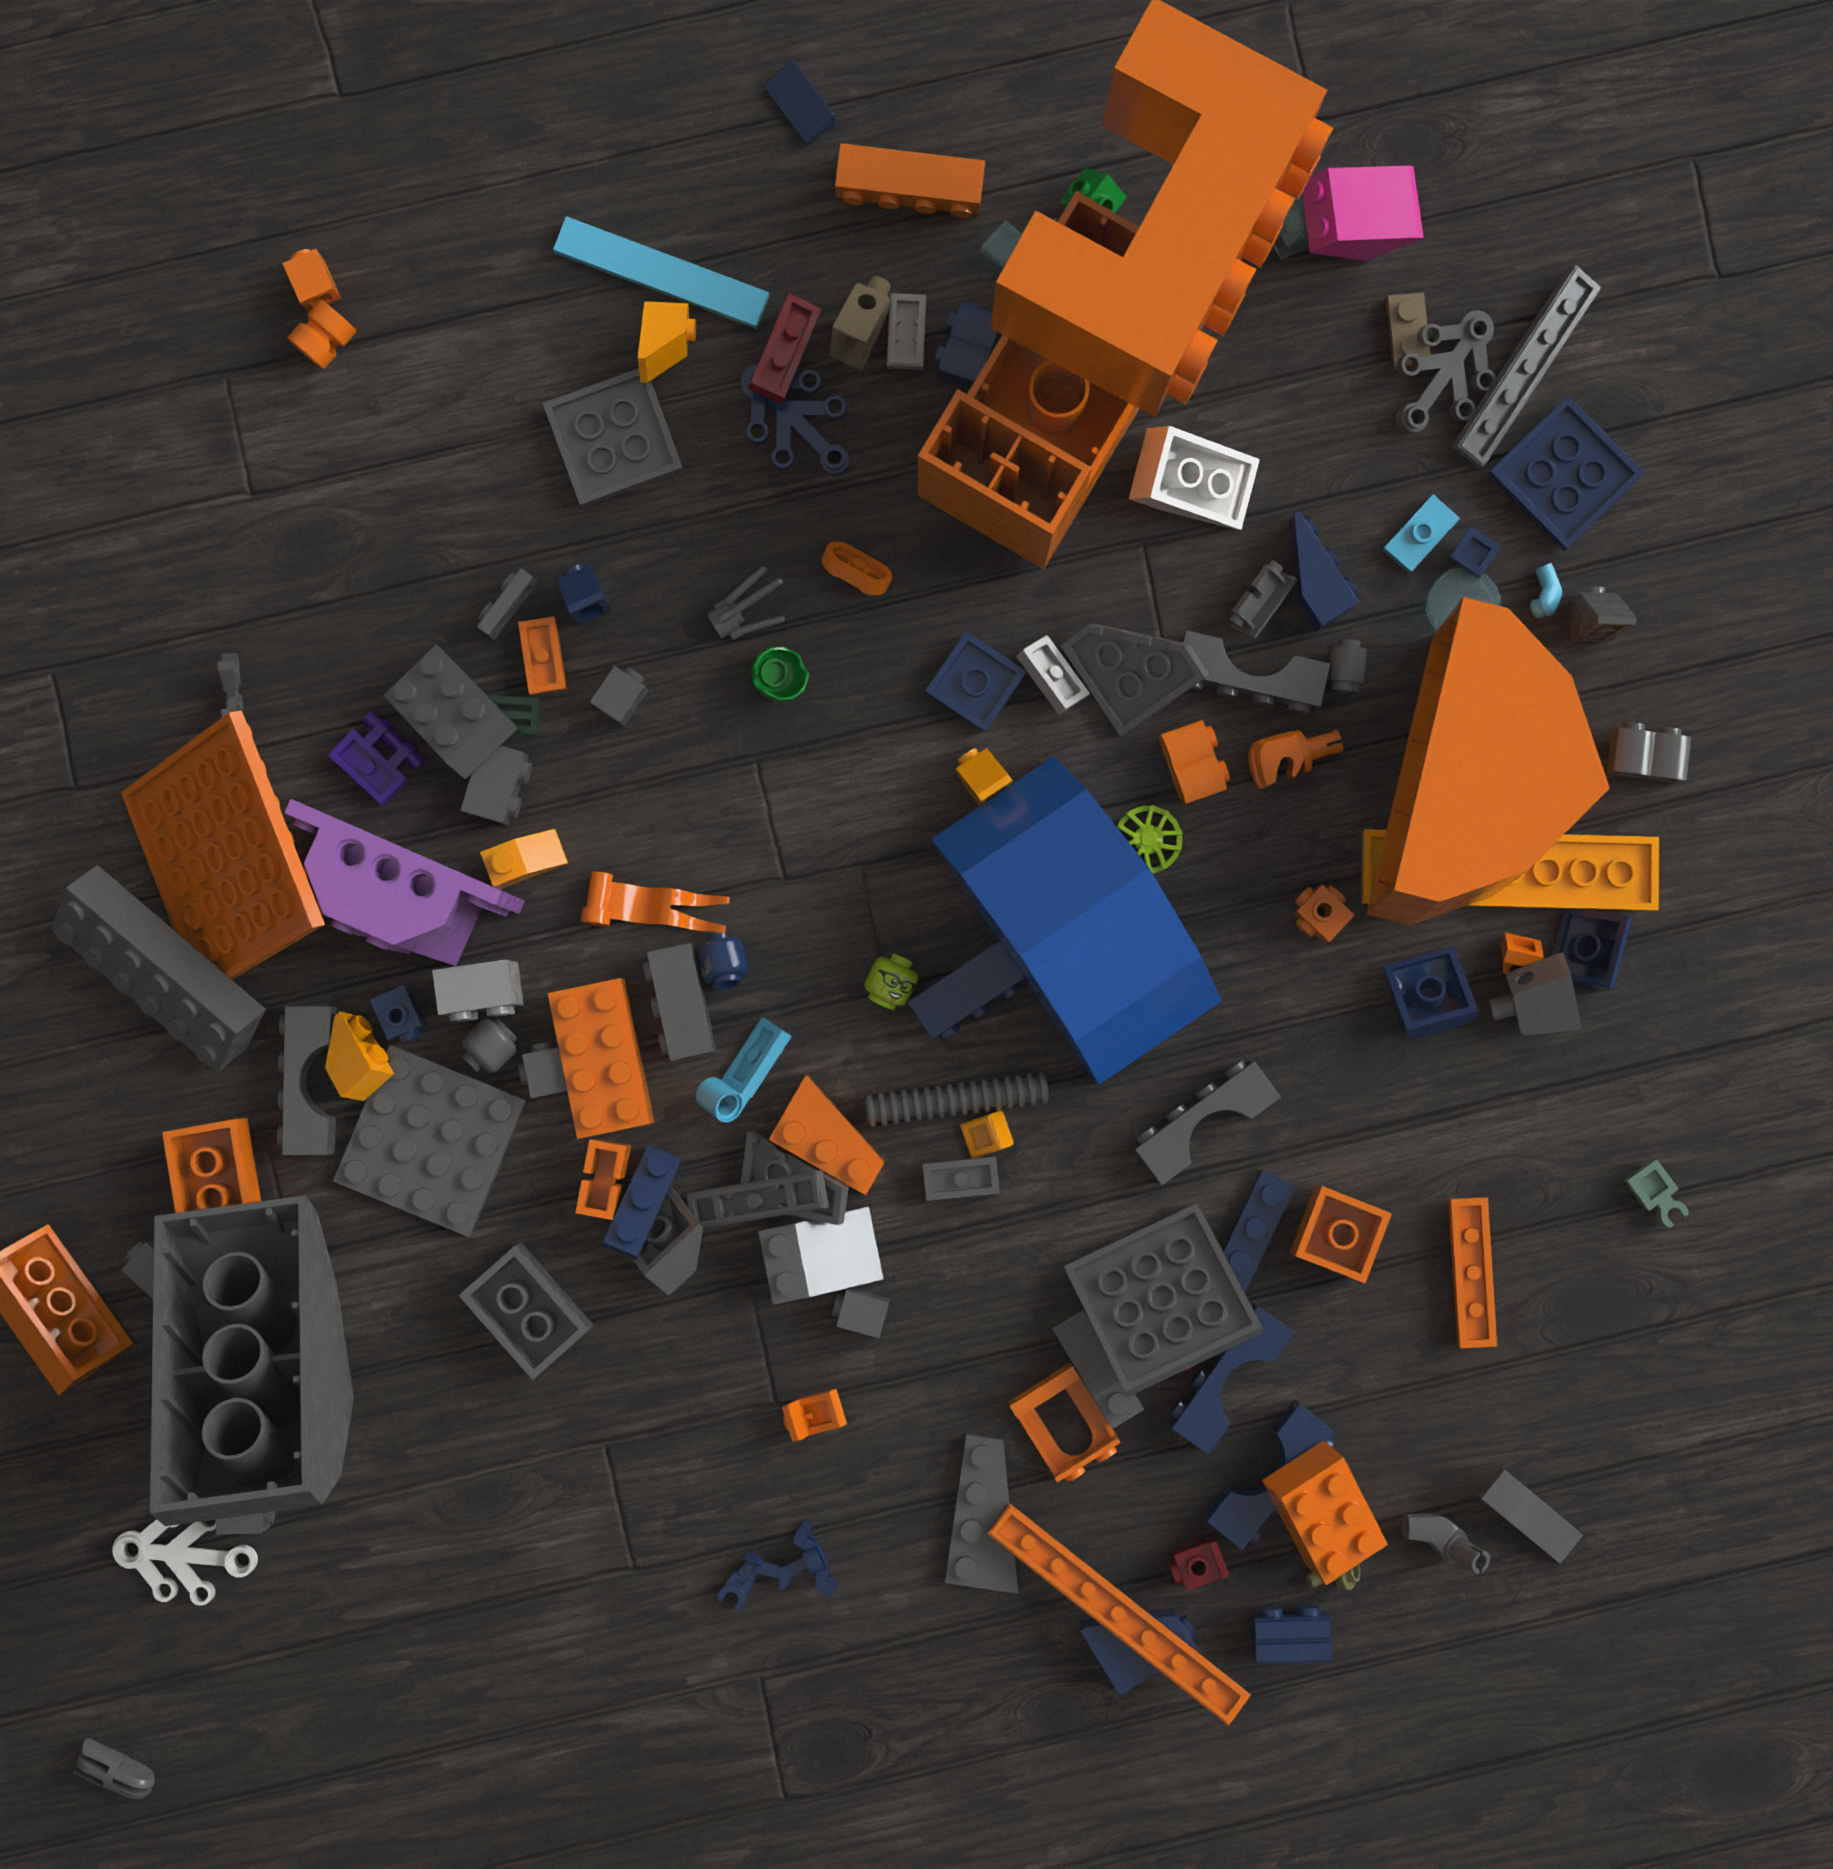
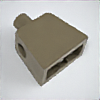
M872 276L867 286L861 283L855 284L832 327L830 357L861 371L864 370L888 317L890 298L887 295L891 289V284L887 280L879 276Z

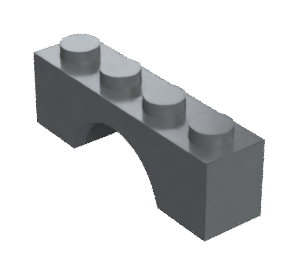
M1187 630L1183 635L1182 642L1191 645L1210 674L1191 689L1202 690L1203 686L1217 689L1216 694L1220 696L1238 698V694L1253 697L1252 702L1255 704L1273 707L1274 702L1289 705L1288 711L1302 715H1309L1310 710L1316 711L1321 707L1330 663L1294 655L1279 672L1269 676H1252L1240 671L1231 663L1226 655L1222 638Z
M285 1006V1014L280 1015L279 1032L281 1036H284V1051L279 1053L278 1067L279 1072L284 1073V1085L278 1091V1108L283 1110V1125L278 1126L277 1143L279 1147H282V1155L335 1154L336 1117L325 1113L313 1102L308 1091L307 1075L316 1056L326 1048H329L334 1017L338 1014V1007Z
M1240 1060L1224 1072L1228 1078L1216 1086L1212 1081L1195 1094L1198 1100L1188 1108L1182 1103L1165 1116L1169 1121L1158 1130L1151 1126L1136 1137L1139 1144L1133 1147V1150L1158 1184H1165L1192 1164L1189 1153V1141L1193 1129L1202 1118L1216 1111L1231 1110L1247 1119H1253L1281 1098L1255 1061L1245 1064L1243 1060Z

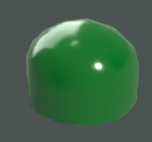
M784 646L768 647L759 653L754 659L750 672L752 683L757 692L773 702L795 699L804 692L809 680V672L805 669L801 656Z

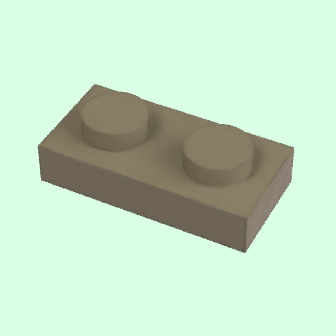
M1424 292L1388 295L1386 298L1392 370L1396 371L1397 361L1403 355L1410 353L1418 356L1430 355V347H1423L1417 339L1419 329L1427 325ZM1427 330V332H1426V338H1427V340L1429 341L1428 330ZM1407 359L1405 362L1406 369H1413V362L1410 359Z

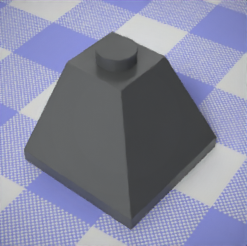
M670 1186L637 1261L633 1260L643 1275L668 1296L696 1271L703 1231L702 1225L672 1186Z

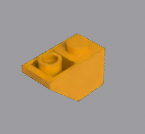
M339 1012L334 1017L325 1069L340 1097L365 1101L391 1078L394 1072L388 1063L387 1053L378 1045L372 1034L373 1028L369 1021L361 1015Z

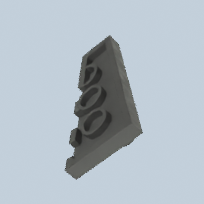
M966 1433L945 1583L1018 1594L1015 1555L987 1534L1009 1506L1003 1438Z

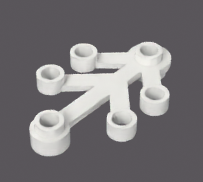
M156 1519L142 1532L135 1530L124 1532L117 1537L112 1548L115 1561L124 1568H136L153 1589L155 1599L160 1602L170 1601L177 1595L179 1590L178 1583L173 1578H163L151 1560L165 1561L190 1592L191 1601L198 1606L206 1605L214 1598L215 1588L212 1583L201 1581L188 1563L224 1566L230 1575L244 1577L255 1569L258 1562L256 1551L248 1545H238L230 1551L188 1547L206 1531L216 1529V1522L214 1525H209L206 1521L194 1522L169 1544L163 1545L153 1544L152 1542L168 1527L172 1528L178 1525L164 1526ZM129 1543L137 1545V1555H132L128 1552L127 1547ZM239 1553H244L248 1556L249 1563L247 1566H243L238 1562ZM161 1584H168L170 1586V1596H165L161 1593ZM198 1587H203L207 1590V1599L198 1597Z

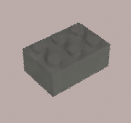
M437 644L383 695L434 751L464 779L518 729L504 712Z
M519 1243L511 1248L458 1295L532 1380L539 1376L594 1327V1324L523 1243Z

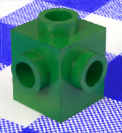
M1084 168L1078 178L1069 186L1068 192L1060 201V204L1066 209L1077 190L1116 213L1126 199V195L1107 173Z

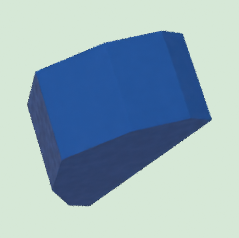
M1055 756L932 838L931 843L997 940L1002 942L1024 975L1025 981L1097 1085H1100L1222 1001L1202 956L1149 867L1089 791Z

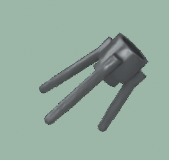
M762 566L725 599L715 604V609L708 613V617L720 637L724 638L730 634L733 640L746 633L783 623L785 617L777 616L744 626L739 625L745 622L741 611L779 587L783 580L777 578L743 601L735 604L734 601L766 573L767 568Z

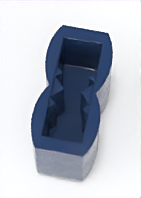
M965 302L961 303L959 311L952 309L945 331L951 332L946 345L939 344L933 364L939 366L938 377L969 388L972 387L993 352L999 336L998 332L991 329V311Z

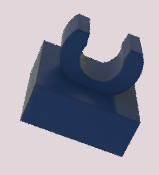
M1470 527L1448 560L1479 579L1501 546L1473 527Z

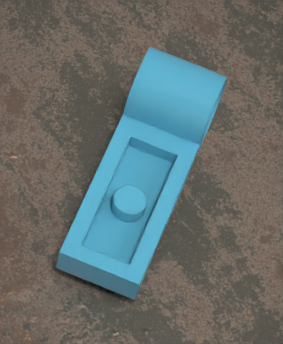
M762 1017L723 1078L720 1080L719 1078L711 1077L699 1085L696 1091V1102L698 1105L721 1122H730L736 1119L762 1084L792 1036Z

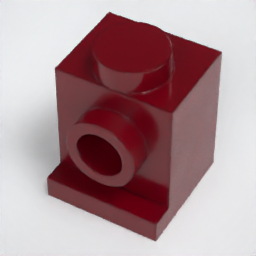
M1213 1535L1171 1550L1175 1561L1168 1563L1176 1585L1184 1583L1187 1591L1220 1578L1230 1577ZM1195 1561H1202L1205 1567L1202 1571L1195 1573L1191 1570L1192 1564Z

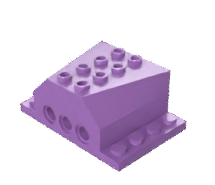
M290 799L284 812L295 817L292 825L316 834L304 861V866L322 913L333 918L331 926L349 934L366 937L367 942L383 949L408 955L412 951L456 966L482 908L507 917L509 911L519 914L525 902L518 897Z

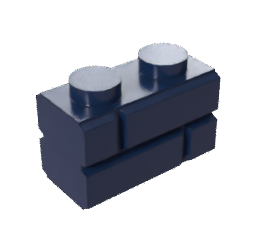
M1312 1604L1299 1605L1296 1612H1283L1280 1606L1260 1607V1613H1251L1252 1657L1256 1665L1324 1663L1332 1661L1330 1617L1326 1611H1320V1606Z

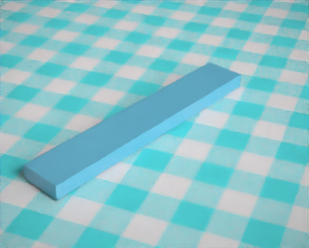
M567 216L553 248L554 253L755 329L759 325L770 297L769 292Z

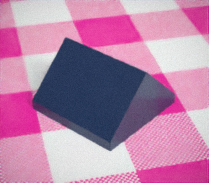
M1563 909L1552 955L1563 952L1573 984L1597 991L1614 990L1632 918L1625 915L1588 909Z

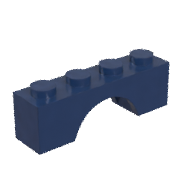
M1255 1303L1252 1304V1308L1263 1327L1264 1333L1215 1355V1359L1206 1370L1202 1367L1192 1379L1190 1386L1193 1387V1390L1186 1400L1181 1397L1169 1413V1416L1172 1418L1169 1423L1171 1428L1208 1455L1230 1426L1221 1405V1390L1227 1376L1237 1366L1249 1361L1261 1360L1274 1363L1295 1333Z
M1294 1400L1272 1428L1280 1445V1461L1276 1471L1323 1440L1331 1447L1334 1443V1440L1331 1438L1336 1432L1296 1400ZM1263 1484L1249 1490H1238L1226 1486L1203 1516L1209 1524L1243 1550L1247 1544L1252 1546L1258 1541L1265 1529L1262 1527L1264 1522L1270 1515L1275 1517L1279 1512Z

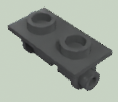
M1273 560L1268 565L1264 564L1262 570L1251 584L1255 592L1252 594L1246 591L1236 606L1230 610V627L1256 639L1298 579L1281 572L1283 567Z

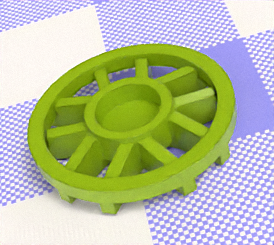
M1155 805L1136 807L1127 812L1116 826L1120 832L1122 831L1132 838L1129 843L1135 846L1139 856L1143 854L1144 861L1152 874L1170 867L1181 852L1183 832L1177 820L1168 810ZM1148 811L1145 824H1143L1135 814ZM1153 812L1163 815L1158 827L1150 825ZM1129 818L1139 827L1135 833L1124 826V823ZM1166 819L1171 822L1175 831H1161ZM1163 836H1176V846L1163 844ZM1161 849L1174 851L1173 855L1166 862ZM1156 853L1160 865L1151 868L1149 855Z

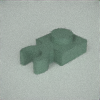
M1657 1159L1650 1160L1623 1180L1645 1210L1650 1211L1656 1206L1657 1219L1664 1227L1671 1228L1674 1226L1668 1218V1212L1672 1208H1675L1683 1217L1689 1215L1687 1207L1682 1202L1673 1200L1670 1196L1679 1189Z

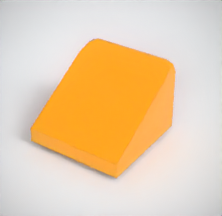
M1002 1110L960 1124L971 1158L990 1154L1014 1144Z

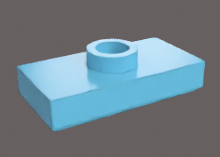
M1433 494L1383 548V551L1410 574L1460 518Z

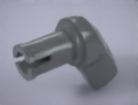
M1439 1514L1403 1515L1402 1535L1406 1540L1428 1543L1431 1549L1445 1562H1459L1474 1573L1479 1574V1570L1484 1572L1490 1563L1489 1553L1471 1544L1466 1533L1448 1519Z

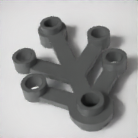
M1475 310L1466 313L1461 318L1459 324L1439 327L1437 324H1428L1419 329L1417 339L1423 347L1436 346L1443 340L1459 339L1451 352L1424 356L1410 353L1398 359L1396 364L1397 371L1404 377L1416 375L1420 371L1438 369L1416 402L1405 404L1398 409L1396 423L1400 430L1406 433L1419 432L1426 427L1429 420L1428 410L1449 380L1453 401L1450 408L1451 416L1459 422L1469 420L1476 409L1474 402L1468 399L1464 359L1470 350L1474 374L1471 377L1473 389L1477 392H1486L1496 379L1495 373L1488 368L1486 344L1493 336L1494 324L1487 313ZM1476 322L1481 327L1480 335L1474 332V324ZM1428 329L1432 330L1434 333V339L1432 342L1428 341L1426 338V332ZM1407 359H1410L1413 362V369L1411 372L1408 371L1405 367V362ZM1482 374L1488 380L1485 387L1480 384V376ZM1461 404H1464L1467 408V413L1464 417L1459 412ZM1414 410L1419 414V422L1417 424L1411 418Z

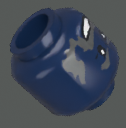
M728 933L710 935L707 938L708 942L699 947L697 954L702 980L712 985L716 990H726L739 986L742 982L741 980L748 974L744 944L739 939L731 938Z

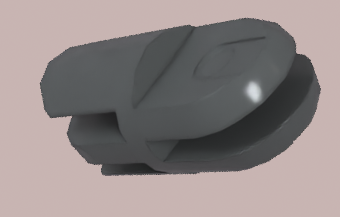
M91 1738L85 1739L76 1761L77 1764L72 1774L101 1788L134 1800L148 1796L155 1782V1775L149 1767Z

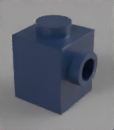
M401 985L370 999L384 1034L389 1041L399 1039L400 1044L407 1043L420 1037L421 1033L419 1030L428 1026L412 987L409 985Z

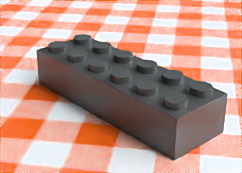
M98 865L66 887L51 930L62 943L72 947L84 958L90 967L101 972L112 982L118 991L129 996L140 1006L146 1015L157 1020L168 1030L174 1039L185 1044L196 1054L202 1063L209 1065L217 1073L248 1047L266 1010L261 1004Z

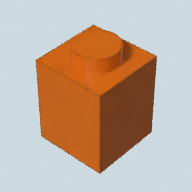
M309 249L300 250L290 257L291 260L282 263L300 304L307 312L320 299L327 304L341 299L325 260L317 249L311 251Z

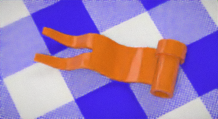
M591 872L586 907H582L581 923L608 927L610 919L639 924L670 925L694 931L725 933L726 926L700 920L670 909L671 905L693 907L729 905L730 897L702 895L673 888H647L612 882V874Z

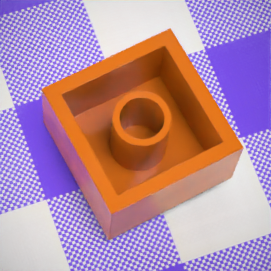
M1315 1184L1289 1253L1366 1283L1392 1213Z

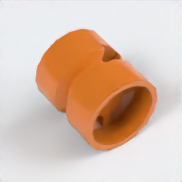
M320 299L308 312L307 324L299 323L287 339L308 359L324 370L337 355L335 348L337 346L344 347L357 331L338 312Z

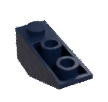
M1298 510L1289 520L1295 578L1298 579L1296 582L1297 602L1318 632L1354 609L1359 603L1356 598L1359 592L1349 577L1343 578L1336 566L1339 565V562L1334 552L1328 546L1324 548L1316 537L1319 532L1315 523L1309 516L1303 517Z

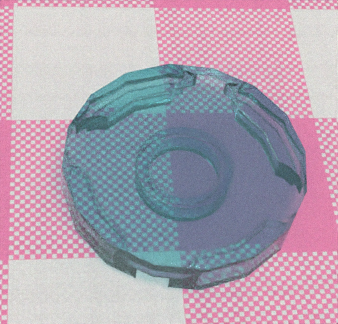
M1459 567L1446 571L1433 582L1428 593V599L1426 600V611L1430 623L1436 630H1438L1463 597L1500 606L1501 598L1497 586L1488 575L1483 573L1481 578L1477 579Z

